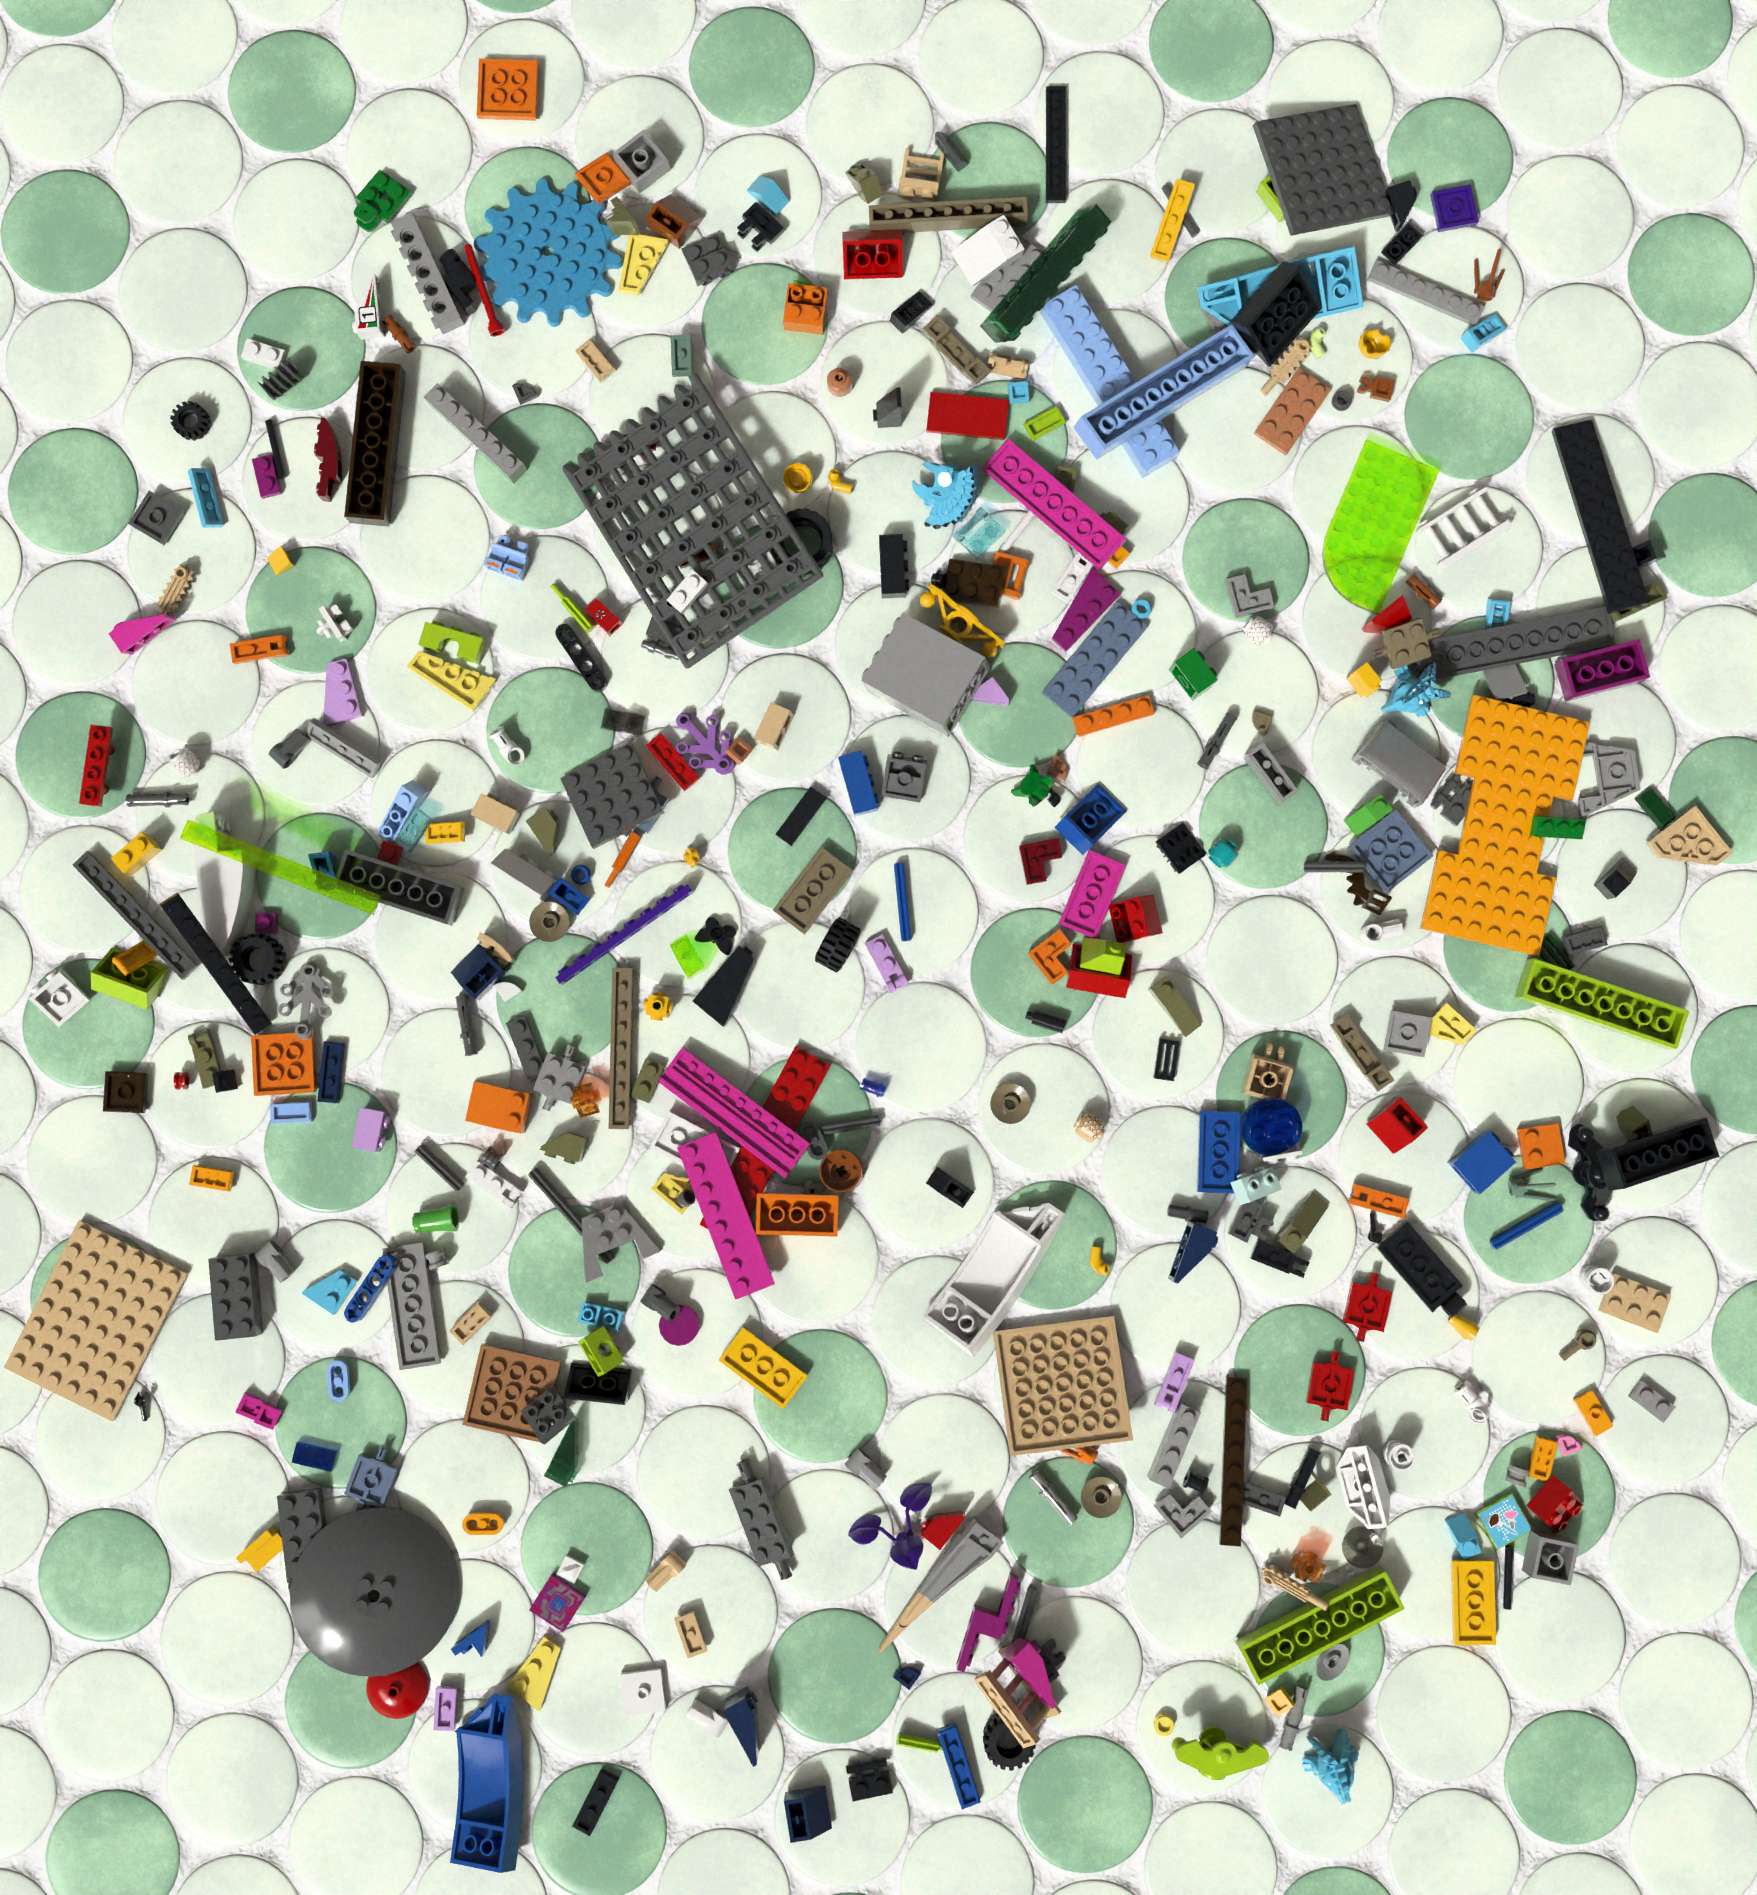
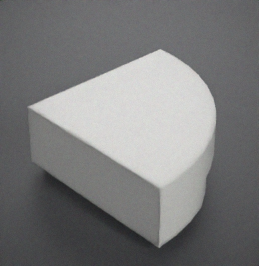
M508 982L494 985L504 1002L523 992L518 986Z

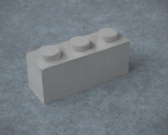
M1264 742L1243 757L1277 806L1298 792V789Z

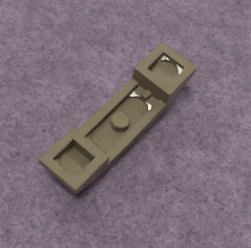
M938 315L923 327V330L939 351L972 383L977 385L991 373V370L978 357L975 358L953 335L951 328Z
M1345 1014L1330 1025L1349 1057L1377 1092L1394 1081V1078L1384 1064L1379 1062L1359 1034V1029L1348 1014Z

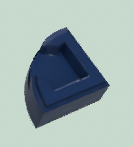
M904 1667L893 1674V1678L910 1690L922 1672L914 1667Z

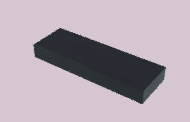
M810 786L775 835L792 847L827 798Z
M601 1768L572 1825L573 1828L591 1836L619 1777Z

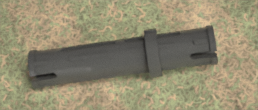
M1226 712L1211 741L1204 747L1205 751L1197 762L1200 767L1208 770L1214 757L1220 753L1221 745L1237 720L1234 714Z
M169 791L163 794H127L126 805L128 807L165 806L169 808L172 805H189L190 797H186L189 796L187 792L171 793Z
M459 995L455 999L462 1033L460 1034V1039H463L465 1056L477 1055L475 1036L477 1035L473 1030L468 995ZM463 1007H464V1010H465V1016H466V1022H467V1023H465Z

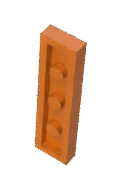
M1146 695L1075 716L1072 720L1077 737H1081L1146 718L1155 713L1150 697Z

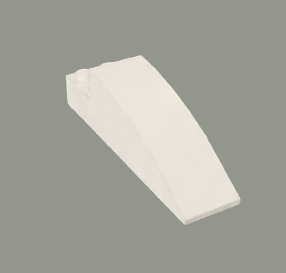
M215 812L190 815L201 925L228 963L231 964L229 958H232L233 954H230V950H235L234 943L240 942L239 938L244 936L250 915L255 881V853L244 849L233 850L232 841L229 839L231 825L227 817Z

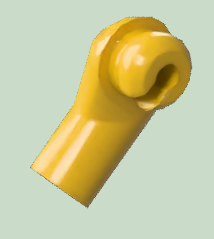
M1091 1246L1090 1266L1098 1274L1107 1275L1110 1272V1266L1100 1258L1101 1247Z

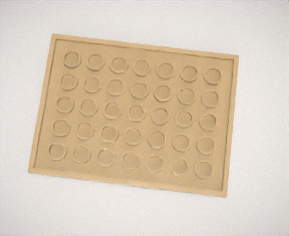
M78 1220L4 1368L110 1421H115L189 1273L83 1220Z

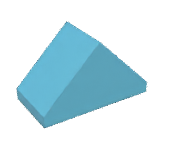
M758 176L747 189L751 196L775 216L789 203L788 198L773 179Z

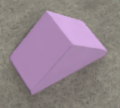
M993 677L980 685L971 700L1001 706H1008L1009 698Z

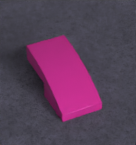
M244 1392L235 1413L254 1420V1423L271 1430L274 1429L282 1412L276 1406Z

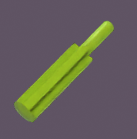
M553 583L551 588L562 600L561 604L586 633L591 632L595 625L569 595L566 596Z
M900 1732L897 1735L896 1745L938 1753V1750L943 1751L939 1740Z

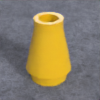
M1457 1314L1453 1318L1450 1317L1447 1321L1465 1340L1472 1341L1480 1329L1476 1322Z

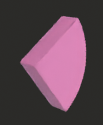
M1564 1434L1555 1435L1563 1456L1583 1449L1581 1444L1573 1437Z

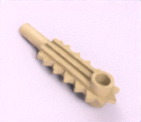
M1300 337L1299 340L1293 341L1294 347L1288 346L1289 353L1283 352L1284 359H1278L1279 365H1273V369L1269 370L1272 373V377L1260 390L1264 396L1270 392L1277 382L1285 383V380L1289 379L1288 373H1295L1294 367H1300L1299 361H1305L1304 355H1310L1309 350L1313 346L1309 344V339L1304 340Z
M179 564V567L174 569L175 575L170 576L172 581L166 583L168 588L162 590L164 595L160 596V600L157 602L161 608L156 616L167 615L168 611L175 612V608H178L177 602L182 601L180 596L186 594L184 588L190 587L188 581L193 580L192 574L194 571L190 570L189 565L183 566Z
M1271 1564L1261 1569L1264 1573L1262 1579L1266 1584H1275L1304 1602L1308 1600L1321 1609L1327 1610L1328 1602L1310 1593L1311 1589L1283 1574L1278 1566Z

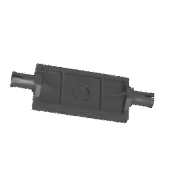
M749 1459L740 1461L736 1465L743 1481L739 1485L732 1486L729 1492L758 1566L769 1563L775 1564L780 1580L788 1579L793 1575L786 1559L791 1558L795 1554L765 1477L758 1479L757 1476H754Z

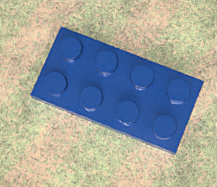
M1199 1111L1197 1192L1234 1193L1231 1182L1238 1180L1237 1175H1239L1241 1112Z

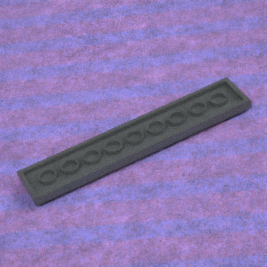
M1606 606L1432 639L1429 640L1431 657L1415 662L1417 678L1424 672L1427 663L1429 664L1432 661L1436 664L1435 677L1436 679L1614 646L1616 644L1611 614L1607 613Z

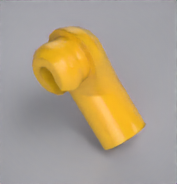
M837 469L830 470L828 481L832 489L851 494L853 484L844 483Z

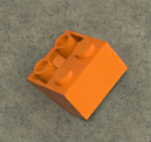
M788 283L783 317L784 330L823 335L827 288Z

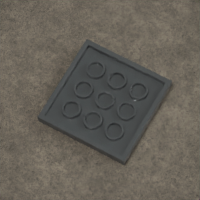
M631 742L560 778L593 849L665 813Z

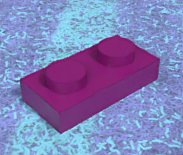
M270 454L252 459L260 497L265 499L281 495L282 492L273 456Z

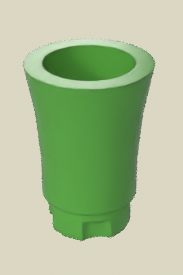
M452 1203L443 1207L414 1213L412 1217L414 1231L424 1233L457 1231L459 1228V1215L456 1205Z

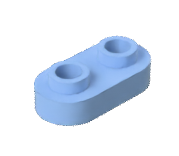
M340 1359L331 1362L327 1367L328 1395L336 1402L343 1401L350 1394L349 1366L344 1360ZM337 1366H340L342 1368L341 1373H338L336 1371ZM338 1387L343 1388L342 1394L337 1391Z

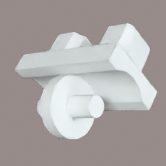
M334 604L328 608L325 606L318 608L327 622L325 623L323 619L318 621L320 625L317 629L318 635H326L330 639L333 637L330 632L332 630L336 638L340 639L342 643L346 641L347 638L345 636L353 631V628L347 620L339 624L335 621V619L343 615L340 607Z

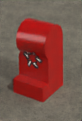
M594 598L584 608L609 636L623 625L620 619L609 611L597 598Z

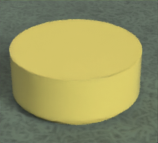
M1160 1713L1153 1720V1726L1157 1734L1168 1736L1173 1732L1175 1725L1170 1715Z

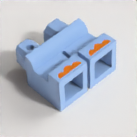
M500 535L497 543H492L491 552L486 557L484 565L491 571L523 581L530 560L527 556L529 545L518 541L515 550L510 549L512 539Z

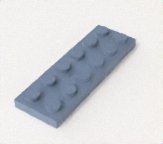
M1117 601L1043 690L1042 694L1073 718L1148 626Z

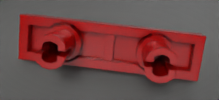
M90 724L79 804L102 807L103 796L109 791V787L105 782L109 756L115 751L114 746L111 745L112 727Z

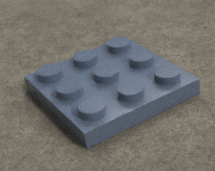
M1396 809L1348 846L1358 861L1365 863L1366 871L1385 894L1433 857V854Z

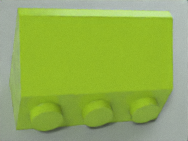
M112 947L91 971V989L148 1010L159 995L168 968L150 961L125 976L112 962L115 956L124 951Z

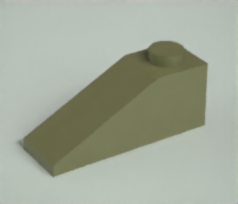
M1164 977L1148 990L1184 1037H1187L1201 1026L1184 998L1168 977Z
M1312 1192L1274 1239L1289 1252L1295 1254L1308 1238L1329 1205Z

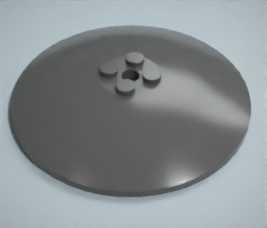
M370 1507L355 1510L327 1524L310 1540L303 1550L291 1581L290 1607L292 1618L304 1644L319 1660L328 1666L357 1676L373 1677L392 1674L404 1670L423 1659L446 1634L458 1603V1570L454 1556L444 1538L422 1518L410 1512L390 1507ZM377 1590L380 1594L379 1599L375 1601L368 1598L369 1591Z

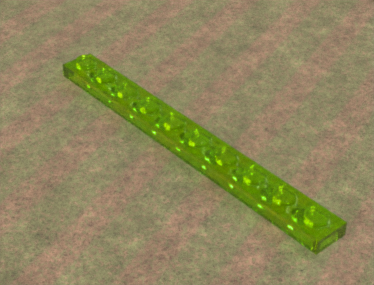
M187 820L180 836L182 840L372 915L375 914L382 897L190 820Z

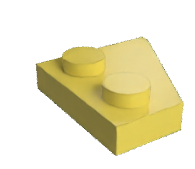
M1445 1003L1431 1017L1429 1035L1464 1045L1477 1030L1450 1005Z
M666 1173L651 1188L652 1191L681 1215H683L688 1207H682L678 1204V1195L686 1189L694 1193L689 1179Z

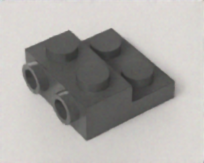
M718 234L681 248L697 287L700 285L706 286L712 280L719 277L725 278L733 272L731 261Z
M897 751L888 754L881 796L920 803L927 760H924V757L920 755H912V758L904 757V753Z

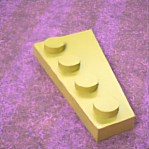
M418 651L407 665L410 671L472 712L476 710L497 682L495 678L483 676L476 671L464 669L457 664L445 662L443 659Z

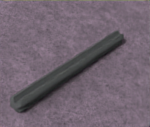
M538 1168L530 1171L528 1176L582 1236V1218ZM610 1250L598 1255L606 1264L614 1259V1255Z

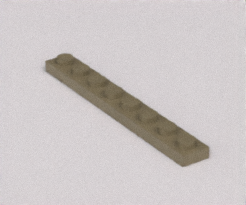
M612 968L608 1129H630L633 968Z

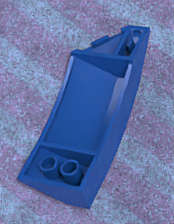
M493 1694L488 1699L489 1701L483 1707L478 1708L463 1726L454 1731L457 1735L459 1778L457 1814L450 1863L504 1873L516 1870L523 1812V1753L513 1696Z

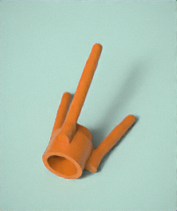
M1095 1446L1074 1448L1077 1450V1454L1067 1449L1058 1450L1076 1458L1081 1463L1086 1462L1089 1465L1094 1462L1098 1455V1451L1094 1448Z

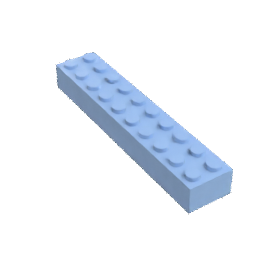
M1077 285L1042 304L1040 314L1097 406L1137 383ZM1161 421L1122 444L1142 479L1175 460L1179 453L1178 448Z
M1231 324L1079 418L1073 428L1097 460L1241 371L1255 356Z

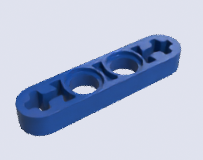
M384 1255L377 1259L345 1308L344 1316L347 1321L354 1323L365 1317L397 1268V1260L393 1255ZM388 1260L389 1262L387 1265L389 1266V1268L384 1269V1267L386 1266V1263L384 1261ZM374 1275H377L380 1279L378 1286H375L372 1282ZM364 1291H366L369 1294L368 1302H365L362 1299V1293ZM353 1309H357V1311H356V1315H357V1316H355V1317L353 1316V1315H354Z

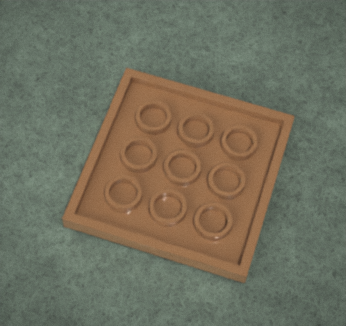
M482 1343L462 1425L540 1442L521 1411L552 1385L556 1386L561 1361Z

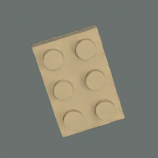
M1611 1273L1614 1277V1286L1610 1292L1603 1294L1598 1311L1658 1333L1672 1295Z

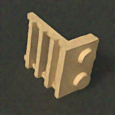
M905 148L902 174L899 180V196L937 202L944 153H940V159L935 160L909 156V148ZM907 163L938 167V171L907 167ZM905 175L935 178L936 182L907 178Z

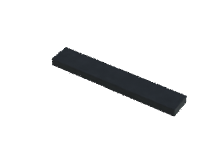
M1046 86V203H1065L1066 86Z

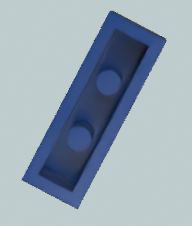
M857 751L839 756L838 760L854 817L877 811V805H880L878 794H873L871 786L875 784L872 774L868 775L866 767H869L867 755H862V751Z

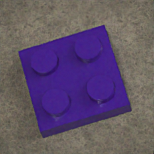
M1471 184L1432 191L1430 197L1438 232L1478 224L1479 221Z

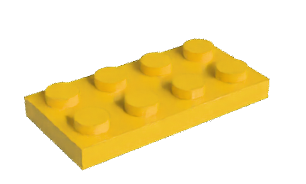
M744 1326L719 1358L721 1363L782 1409L786 1407L808 1377L805 1372Z
M1452 1559L1453 1643L1455 1645H1496L1494 1561L1492 1559Z

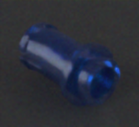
M863 1078L860 1090L875 1094L879 1098V1096H884L887 1086L883 1085L884 1083L882 1082L879 1084Z

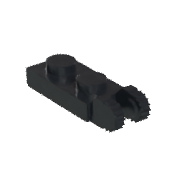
M1260 1240L1256 1241L1250 1256L1252 1260L1302 1278L1305 1276L1302 1271L1292 1269L1294 1261L1303 1266H1309L1310 1263L1296 1257L1295 1254Z

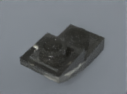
M605 708L600 728L641 736L645 716Z

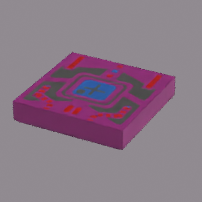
M552 1573L529 1611L561 1632H564L586 1595Z

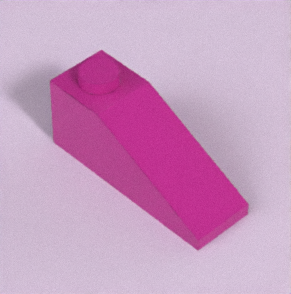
M163 614L120 622L108 634L121 653L133 655L172 624L176 618Z

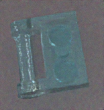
M980 507L976 514L952 536L978 560L1006 530ZM981 519L984 520L985 523L967 540L965 536Z

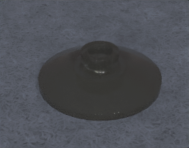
M1359 1526L1351 1529L1345 1535L1342 1542V1552L1345 1559L1351 1565L1357 1568H1369L1381 1559L1383 1542L1376 1531L1367 1529L1365 1526ZM1360 1542L1364 1543V1547L1362 1549H1358V1544Z

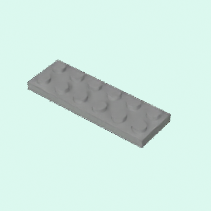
M420 1242L383 1248V1256L393 1255L397 1260V1268L387 1282L399 1370L440 1364L441 1356L428 1264L425 1258V1243ZM384 1261L386 1263L385 1268H389L387 1265L389 1261Z

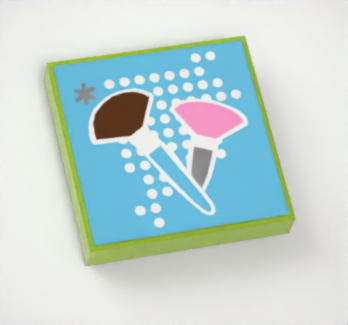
M1511 1492L1475 1512L1497 1550L1533 1530Z

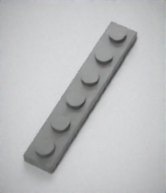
M1378 260L1375 261L1367 278V281L1472 326L1478 323L1485 307Z

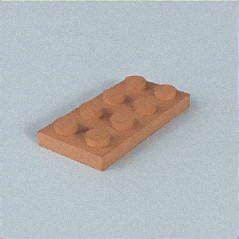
M1298 368L1255 430L1254 435L1284 455H1287L1331 389Z

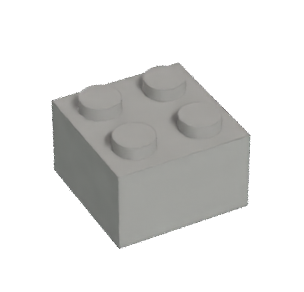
M644 129L612 153L615 163L639 194L670 171L668 159Z
M1530 1530L1522 1571L1532 1578L1571 1586L1579 1544L1566 1537Z

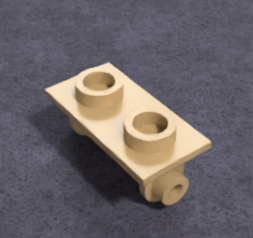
M990 353L988 368L993 374L1026 379L1029 360Z

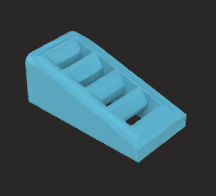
M1496 313L1468 329L1461 336V340L1470 352L1473 353L1507 328ZM1490 322H1491L1492 325L1495 327L1496 331H1495V330L1492 328V326L1489 324Z
M1487 599L1485 629L1497 627L1492 626V622L1501 623V626L1508 625L1511 601ZM1495 606L1502 607V611L1494 610ZM1499 614L1501 615V619L1493 618V615Z

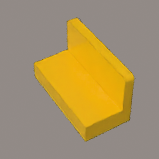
M274 1526L270 1527L241 1552L236 1559L240 1564L246 1560L258 1572L283 1550L281 1534Z

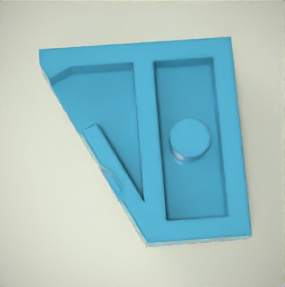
M341 1269L307 1288L302 1294L332 1315H336L359 1280Z

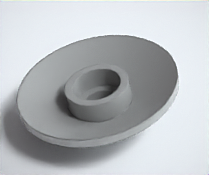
M1339 1643L1319 1655L1315 1671L1321 1680H1332L1343 1672L1349 1661L1348 1648L1344 1644Z

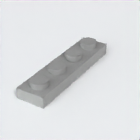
M314 718L309 722L306 737L370 778H374L377 775L381 764L380 759Z

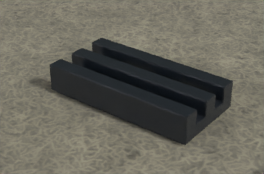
M1159 1038L1154 1079L1174 1081L1180 1041ZM1164 1043L1166 1044V1051L1162 1075H1159L1162 1047ZM1171 1045H1174L1170 1076L1168 1077L1167 1069Z

